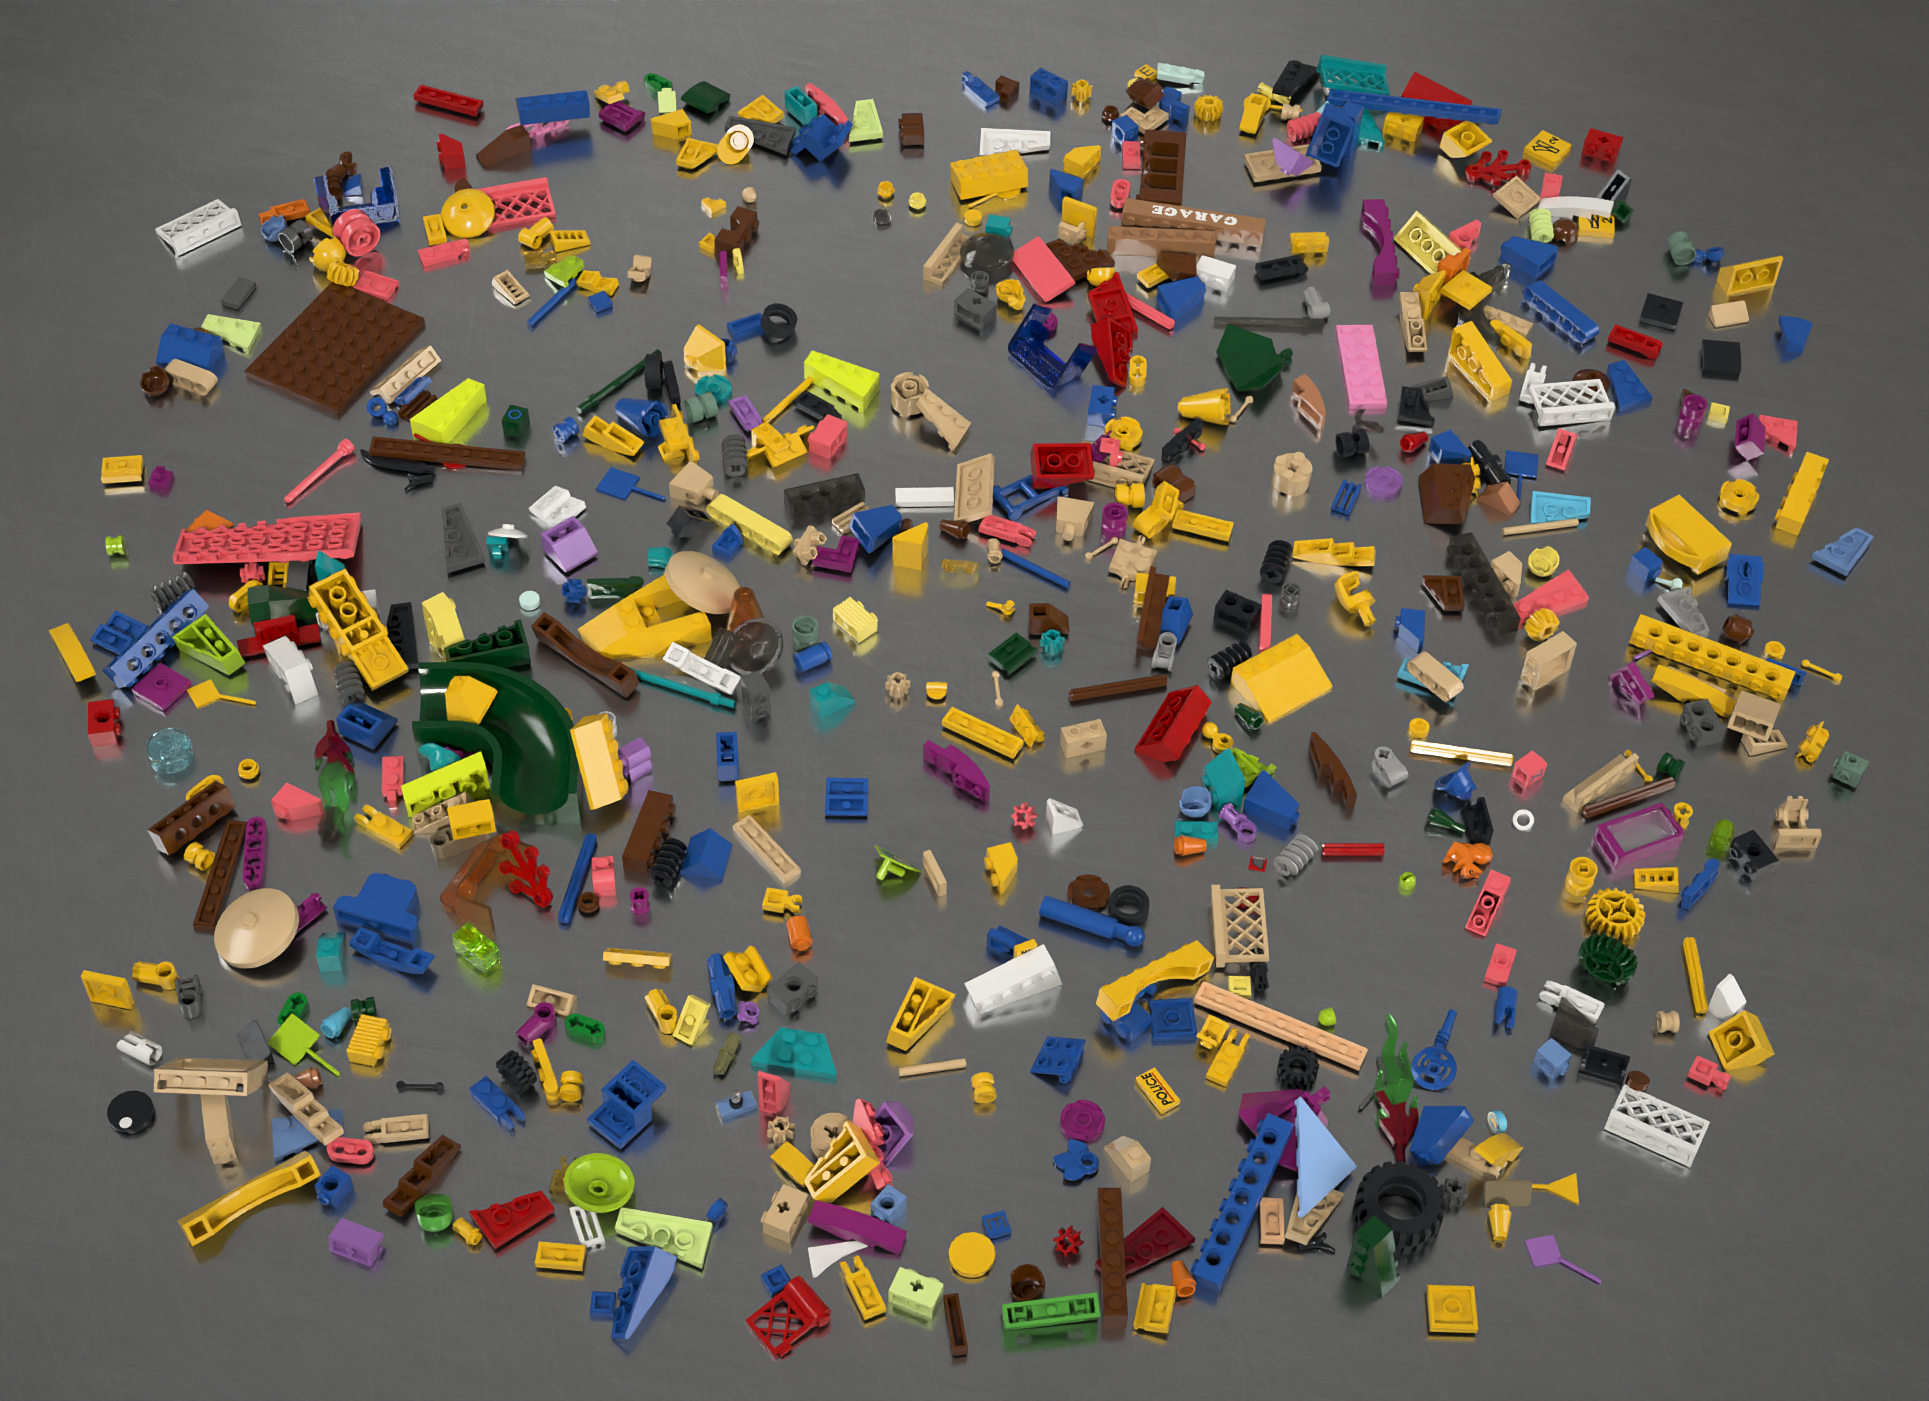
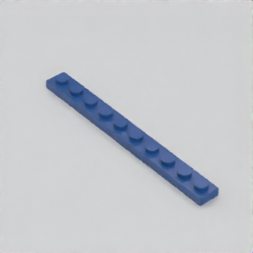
M1331 89L1327 101L1334 106H1344L1347 101L1364 106L1363 109L1463 120L1473 123H1487L1489 125H1498L1502 109L1337 89Z

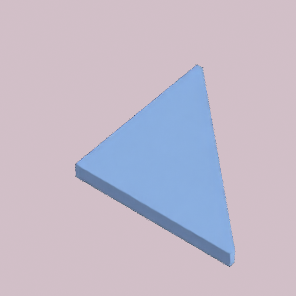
M1299 1097L1295 1100V1106H1297L1295 1132L1298 1140V1148L1296 1149V1167H1298L1299 1176L1297 1180V1198H1299L1298 1217L1302 1218L1357 1166L1302 1097Z

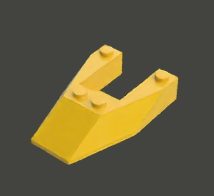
M665 574L577 629L584 644L612 660L656 658L665 655L672 642L684 648H689L712 641L711 624L703 611L662 623L656 608L683 601L670 588Z

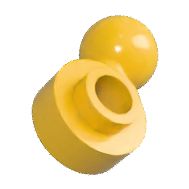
M1207 722L1203 725L1202 733L1206 738L1213 739L1212 748L1217 754L1222 753L1225 749H1232L1234 741L1230 735L1218 733V726L1213 722Z

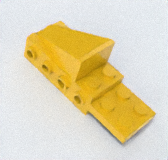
M346 569L309 586L308 601L312 608L316 607L321 622L323 624L326 623L329 627L330 636L335 642L339 655L348 656L350 661L355 663L372 691L408 672L409 668L387 637L389 633L386 626L381 624L376 611L370 607L365 594L362 591L360 592L355 579L349 575Z

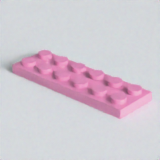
M1336 325L1335 331L1349 409H1386L1387 398L1373 325Z

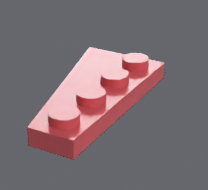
M1568 569L1512 604L1509 611L1520 625L1526 623L1525 621L1536 610L1539 611L1541 608H1545L1556 613L1588 602L1589 596Z

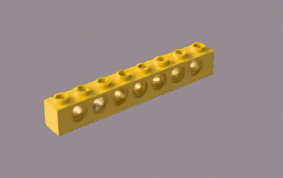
M1642 614L1638 618L1629 641L1630 644L1646 650L1650 649L1658 655L1668 657L1782 701L1786 697L1795 674L1793 670Z

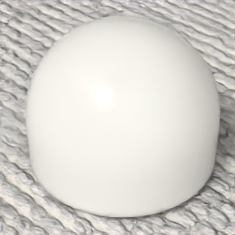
M1521 809L1514 813L1512 822L1517 829L1524 831L1533 826L1534 817L1530 811ZM1518 816H1526L1529 819L1528 824L1520 826L1517 822Z

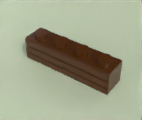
M959 1294L943 1295L952 1355L968 1354Z

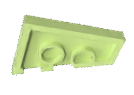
M210 314L207 315L201 326L202 332L219 336L221 340L228 341L231 346L243 348V351L246 353L250 352L262 329L259 322Z

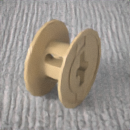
M827 1113L814 1121L810 1136L811 1149L818 1159L820 1157L823 1158L831 1147L829 1144L833 1138L837 1139L844 1129L842 1126L845 1121L853 1123L846 1115Z

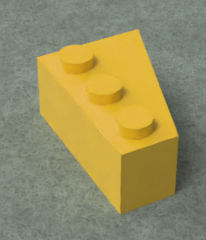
M847 1120L842 1127L844 1129L837 1139L833 1138L829 1144L831 1147L823 1158H819L804 1180L813 1199L831 1204L880 1164L861 1128Z

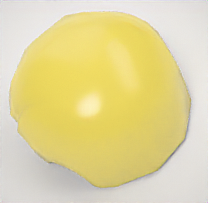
M1546 546L1543 549L1536 548L1529 555L1527 565L1533 574L1546 577L1557 569L1560 557L1557 551L1550 546Z

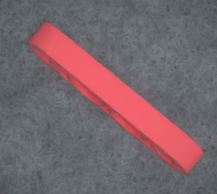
M1262 593L1259 654L1269 649L1271 644L1272 594Z

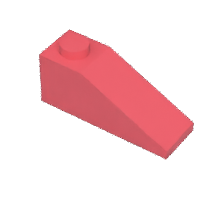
M759 1071L757 1076L760 1111L781 1117L791 1095L790 1082L781 1077Z

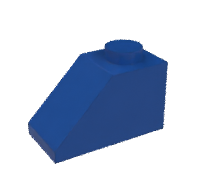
M1401 608L1400 616L1395 618V628H1398V637L1419 654L1422 652L1424 644L1425 611Z

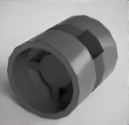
M297 220L290 225V228L288 227L278 234V238L282 246L288 252L293 253L301 248L302 245L311 241L313 233L303 220Z

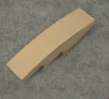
M288 1072L268 1085L293 1116L325 1146L344 1134L342 1126L329 1116L327 1109L314 1099L312 1092Z

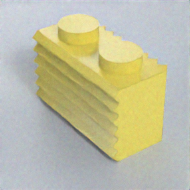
M849 597L833 608L834 622L844 629L847 634L849 633L858 643L877 631V617L874 613L867 612L860 601L856 602L853 598Z

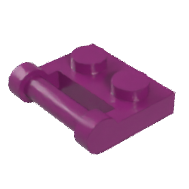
M621 100L607 105L599 112V119L625 132L638 121L641 122L645 118V112L636 110L624 104Z

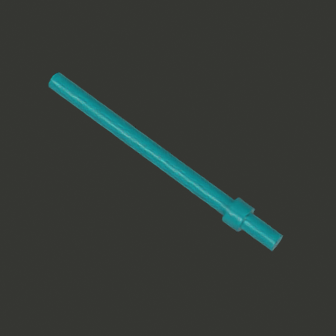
M629 667L635 671L638 679L708 700L711 704L717 706L721 704L730 708L736 707V700L723 697L720 693H710Z

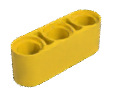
M1177 500L1173 519L1177 509L1182 510L1184 507V503L1180 500ZM1152 505L1139 514L1133 522V528L1147 538L1153 537L1172 521L1150 516Z

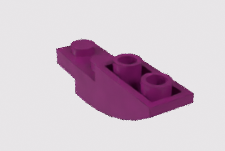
M927 740L923 745V758L926 761L939 766L947 773L953 774V783L959 788H964L975 797L985 801L990 799V785L986 777L966 754L951 744L944 749Z

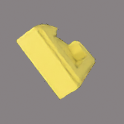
M740 248L733 249V263L736 273L744 274Z

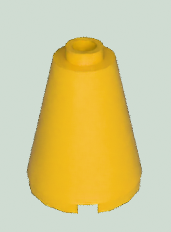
M1220 388L1183 397L1178 402V412L1183 417L1197 418L1201 421L1223 426L1228 425L1229 420H1226V416L1231 411L1230 393H1226L1228 388Z

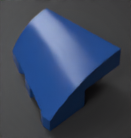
M1780 316L1778 323L1782 332L1780 340L1784 352H1803L1812 323L1797 317Z

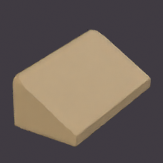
M1744 300L1712 305L1710 307L1708 316L1715 328L1749 322Z
M532 984L526 1006L535 1008L539 1003L548 1002L553 1005L556 1014L568 1016L574 1007L577 995Z

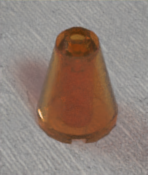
M741 587L734 593L726 620V629L728 634L734 639L741 638L744 641L755 640L764 633L766 620L754 591L748 587Z

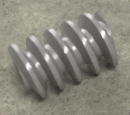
M1298 833L1273 860L1275 869L1283 876L1297 875L1299 870L1308 863V860L1313 858V854L1318 852V846L1307 834Z

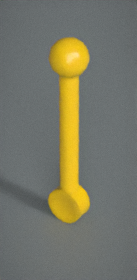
M1807 659L1802 661V666L1810 667L1832 677L1836 682L1842 680V675L1839 673L1833 674L1811 664Z
M1626 750L1624 755L1628 758L1632 755V751ZM1637 762L1636 768L1644 777V782L1646 784L1651 783L1653 780L1652 776L1647 775Z

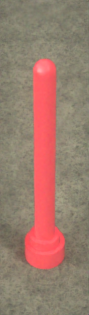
M343 439L338 444L337 451L284 497V501L290 503L337 460L355 451L352 442L348 439Z

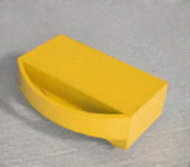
M1680 495L1667 500L1649 511L1645 526L1648 528L1653 541L1665 554L1677 562L1689 566L1697 575L1727 559L1732 543Z

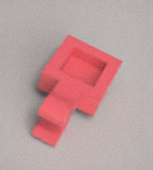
M1698 1055L1687 1076L1707 1086L1712 1081L1721 1090H1726L1729 1084L1728 1081L1731 1078L1729 1074L1717 1070L1718 1064Z

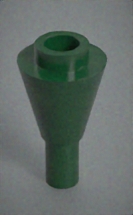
M1438 806L1435 810L1431 808L1426 819L1430 821L1428 824L1430 826L1452 829L1461 834L1464 833L1466 826L1455 822Z

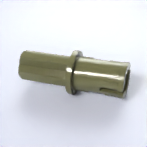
M729 1033L723 1047L718 1050L719 1056L713 1066V1071L717 1075H724L731 1060L735 1059V1051L742 1040L736 1033Z

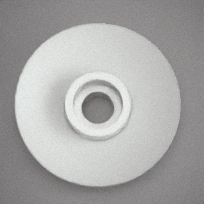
M503 524L502 528L488 532V535L528 538V535L524 532L514 529L515 525Z

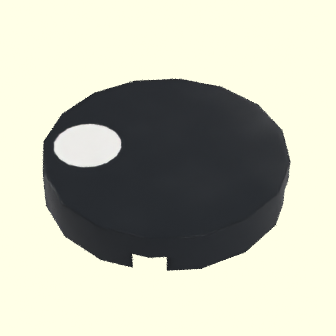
M137 1090L119 1094L111 1101L107 1109V1117L111 1127L117 1132H128V1134L145 1129L151 1123L155 1113L151 1098L146 1093Z

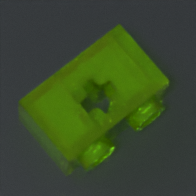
M469 922L452 935L454 950L483 974L488 973L501 961L499 947Z

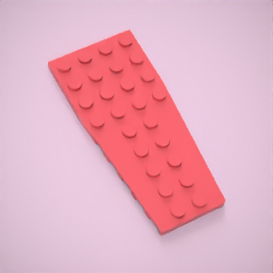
M361 512L276 519L277 524L267 525L266 520L257 521V525L246 527L245 522L238 523V527L227 529L225 525H218V528L213 531H208L205 527H198L193 532H186V529H182L173 554L174 564L270 561L287 563L298 560L306 562L316 559L317 551H322L330 558L347 559L354 557L362 521Z

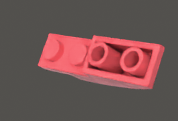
M859 1098L855 1103L853 1124L861 1128L880 1161V1164L866 1175H872L876 1188L882 1191L888 1184L893 1187L891 1183L893 1181L892 1174L888 1168H885L883 1163L885 1159L884 1154L878 1147L885 1143L883 1139L884 1130L875 1119L876 1111L872 1103Z

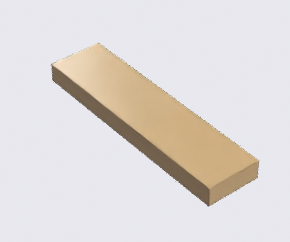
M751 815L746 816L733 825V830L783 884L801 873V868Z

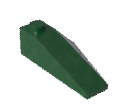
M271 585L248 588V606L253 627L256 622L295 615L296 622L317 619L316 613H318V610L310 605L308 601L309 592Z

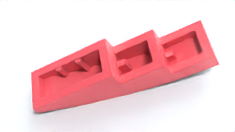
M811 83L805 86L806 94L818 104L817 112L819 114H824L836 126L848 120L843 110L822 90Z

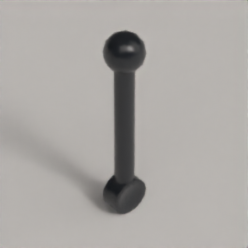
M399 1081L396 1087L399 1091H403L405 1088H427L441 1091L444 1085L442 1082H437L436 1084H405L404 1081Z

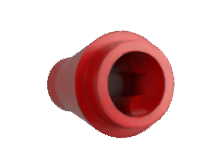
M1426 432L1405 434L1400 440V446L1405 452H1413L1428 441V435Z

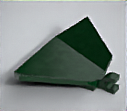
M1227 324L1216 350L1223 364V370L1228 379L1232 380L1238 391L1263 389L1286 367L1285 363L1292 362L1291 356H1293L1291 348L1284 349L1280 354H1276L1272 339L1231 324Z

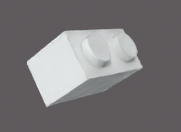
M1202 255L1196 265V276L1199 277L1205 286L1228 292L1235 279L1236 265Z

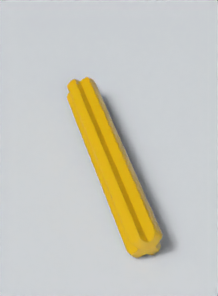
M1694 937L1684 938L1683 946L1695 1010L1698 1014H1706L1709 1007L1696 939Z

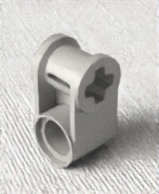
M1165 632L1159 636L1151 668L1160 667L1172 672L1177 638L1173 633Z
M1381 746L1375 750L1372 768L1382 779L1386 787L1390 788L1408 779L1406 767L1398 760L1390 748Z

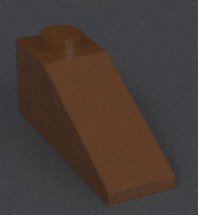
M523 125L507 129L477 153L476 158L484 168L531 151L529 133Z

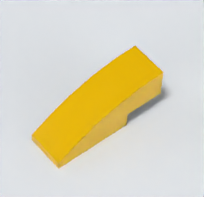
M596 415L585 426L582 434L585 438L604 448L634 456L644 444V441L612 421L611 424H608Z
M1499 1133L1480 1143L1474 1150L1492 1165L1503 1167L1507 1161L1513 1162L1524 1147L1506 1133Z

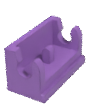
M341 1218L328 1236L330 1252L369 1267L374 1265V1261L383 1248L380 1245L384 1238L383 1233Z

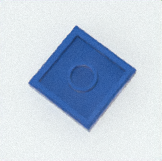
M1192 998L1148 1000V1011L1152 1016L1150 1025L1152 1042L1197 1040Z

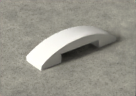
M672 642L663 657L665 662L729 695L734 693L741 681V676L725 668L718 667Z

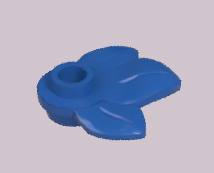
M1075 1139L1068 1140L1069 1152L1053 1157L1057 1167L1065 1170L1063 1178L1071 1181L1079 1180L1085 1174H1092L1099 1167L1097 1156L1089 1152L1088 1146L1085 1143ZM1084 1163H1090L1091 1165L1086 1166Z

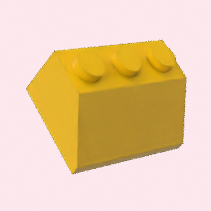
M1768 257L1721 267L1717 282L1726 295L1775 285L1783 257Z

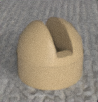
M753 187L745 188L741 193L743 199L748 203L754 202L757 198V193Z

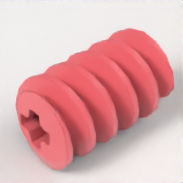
M1315 112L1301 118L1289 120L1287 123L1289 139L1295 142L1296 139L1301 140L1302 137L1313 136L1321 114Z

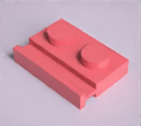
M366 271L365 275L359 279L353 289L387 302L394 294L396 287H399V281Z

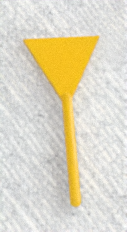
M1576 1173L1550 1184L1532 1183V1188L1547 1189L1579 1205Z

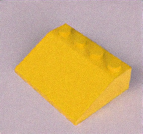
M1298 634L1233 667L1231 684L1255 710L1262 713L1267 723L1332 689L1331 682L1311 648Z

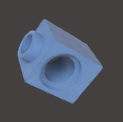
M1550 1038L1537 1049L1533 1063L1554 1079L1559 1074L1564 1075L1568 1071L1572 1055L1554 1039Z
M888 1184L871 1202L872 1217L892 1225L906 1209L907 1196ZM884 1206H891L892 1208H890V1209H885V1208H883V1207H884Z

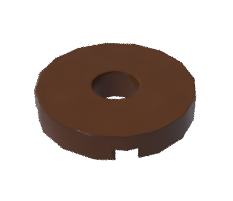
M1080 875L1076 877V880L1071 881L1068 886V902L1099 912L1109 902V885L1096 875ZM1085 891H1091L1094 893V895L1086 896L1083 893Z

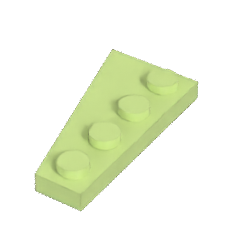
M621 1207L615 1231L647 1246H656L676 1256L678 1259L702 1269L713 1225L711 1222Z

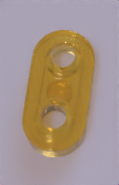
M941 559V567L944 568L945 572H956V569H963L964 573L976 574V570H980V562Z

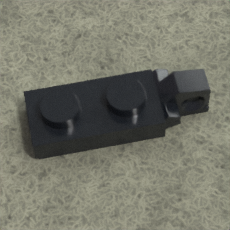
M807 390L793 401L795 407L819 420H823L827 414L842 420V414L838 413L833 404Z

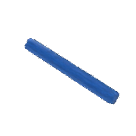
M587 833L585 835L558 914V921L560 923L567 924L570 921L597 842L595 834Z

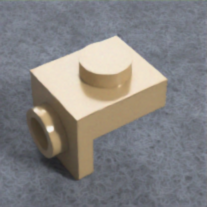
M1063 221L1058 225V239L1074 245V243L1078 244L1081 240H1084L1086 236L1085 222H1081L1078 227Z
M634 255L633 266L628 270L627 278H633L637 282L646 280L651 275L652 257Z

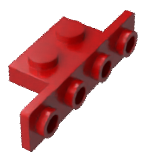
M295 615L254 623L256 636L237 640L240 655L247 657L265 653L263 645L284 636L290 642L294 641L296 646L321 641L318 624L297 628Z

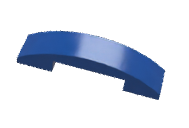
M362 927L359 928L349 942L350 947L369 959L389 968L411 974H423L435 958L434 954L415 948L411 951L382 940L378 933Z

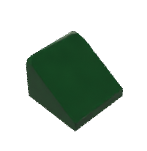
M1619 200L1613 207L1611 215L1625 224L1634 210L1622 200Z

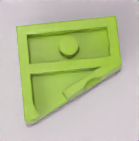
M1237 748L1231 749L1245 778V787L1253 784L1262 770L1266 771L1269 775L1275 773V765L1270 764V766H1266L1258 762V757L1248 755Z

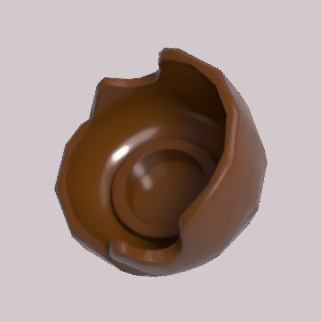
M1562 218L1553 223L1554 239L1556 242L1563 240L1565 244H1571L1578 239L1577 225L1571 219Z
M150 366L148 372L142 373L140 386L147 395L159 396L167 391L170 382L164 369L160 366Z
M1031 1264L1019 1265L1011 1272L1010 1291L1018 1302L1039 1300L1044 1294L1046 1283L1042 1272L1037 1266Z

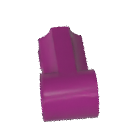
M548 1002L536 1005L534 1014L515 1033L521 1043L531 1047L534 1040H537L546 1030L555 1027L557 1019L553 1005Z

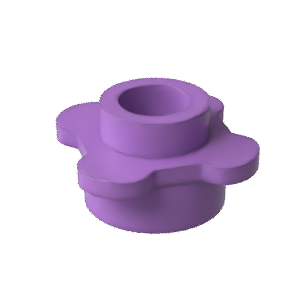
M741 1001L738 1004L740 1008L737 1014L738 1020L741 1022L747 1021L751 1025H755L758 1022L756 1018L759 1015L758 1006L754 1002Z

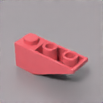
M1490 870L1465 929L1484 937L1486 936L1512 883L1510 877Z

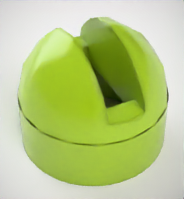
M1412 872L1402 873L1399 878V886L1407 891L1414 889L1417 881L1415 875Z
M1332 1007L1325 1008L1319 1013L1318 1019L1322 1025L1331 1026L1336 1024V1016Z

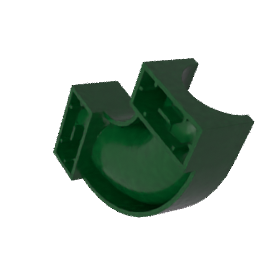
M419 662L420 717L419 721H412V731L418 758H426L418 752V749L426 743H434L443 748L449 747L451 750L470 751L473 753L481 751L482 756L493 765L491 800L496 825L581 824L583 785L570 732L574 725L558 699L536 681L507 668L474 662ZM454 676H470L498 691L479 725L466 721L447 720L445 691Z

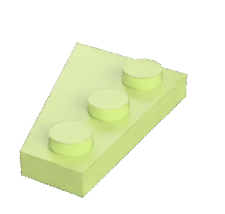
M874 100L856 101L849 142L883 138V130Z

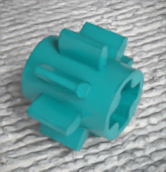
M1050 629L1046 633H1042L1040 647H1044L1045 653L1055 655L1058 651H1063L1065 637H1060V631Z

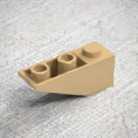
M464 792L413 815V834L432 833L451 827L447 808L476 802V800Z

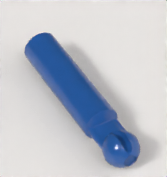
M1045 895L1041 903L1039 916L1110 940L1115 937L1124 940L1132 947L1140 946L1145 940V932L1139 926H1126L1118 923L1116 918Z

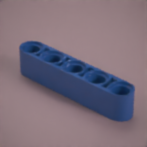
M1537 280L1523 288V296L1530 304L1580 343H1585L1599 334V327L1592 319L1543 281Z

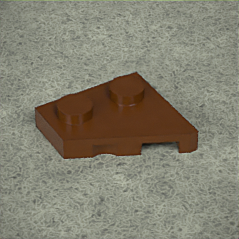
M1423 575V585L1444 611H1464L1465 603L1461 576Z

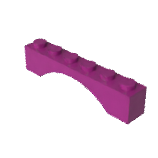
M1363 199L1361 210L1363 225L1376 236L1381 246L1380 254L1373 261L1371 272L1373 286H1395L1396 279H1399L1400 275L1399 268H1396L1397 255H1394L1395 243H1392L1393 231H1390L1391 219H1388L1389 208L1385 206L1384 199Z

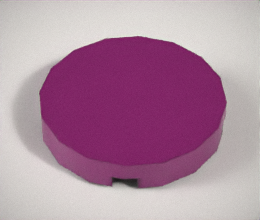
M1082 1099L1072 1104L1069 1103L1064 1107L1060 1116V1127L1067 1138L1087 1143L1100 1137L1104 1131L1106 1119L1099 1105Z

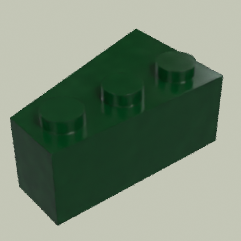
M1375 1215L1355 1232L1347 1267L1355 1277L1361 1278L1383 1297L1401 1280L1400 1274H1396L1395 1269L1398 1266V1260L1393 1257V1252L1396 1250L1393 1231Z

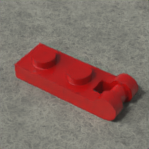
M1615 324L1608 337V341L1646 354L1652 360L1656 359L1658 351L1663 346V343L1658 339Z

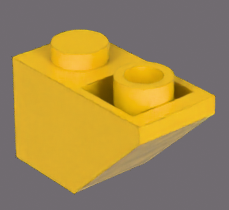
M1251 93L1244 109L1239 130L1256 134L1266 114L1268 97Z
M683 109L651 118V129L654 135L675 140L692 135L691 121Z
M1011 842L987 848L986 857L984 858L986 869L991 871L992 884L994 887L997 886L1000 894L1005 892L1017 872L1018 858Z

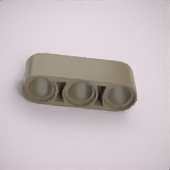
M448 827L430 836L432 854L437 859H446L489 842L492 835L488 833L453 840L451 827Z

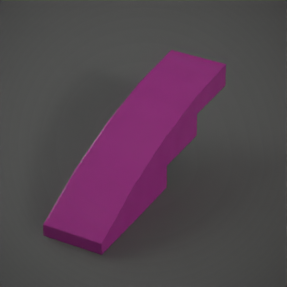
M815 1200L807 1220L808 1223L848 1242L854 1239L871 1248L877 1245L896 1255L901 1251L907 1231L885 1221Z

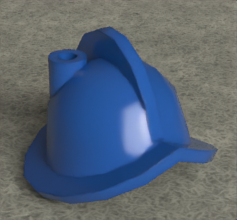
M1466 762L1458 771L1437 779L1434 783L1435 789L1444 790L1449 795L1464 801L1471 799L1472 791L1477 789L1468 770L1471 763Z

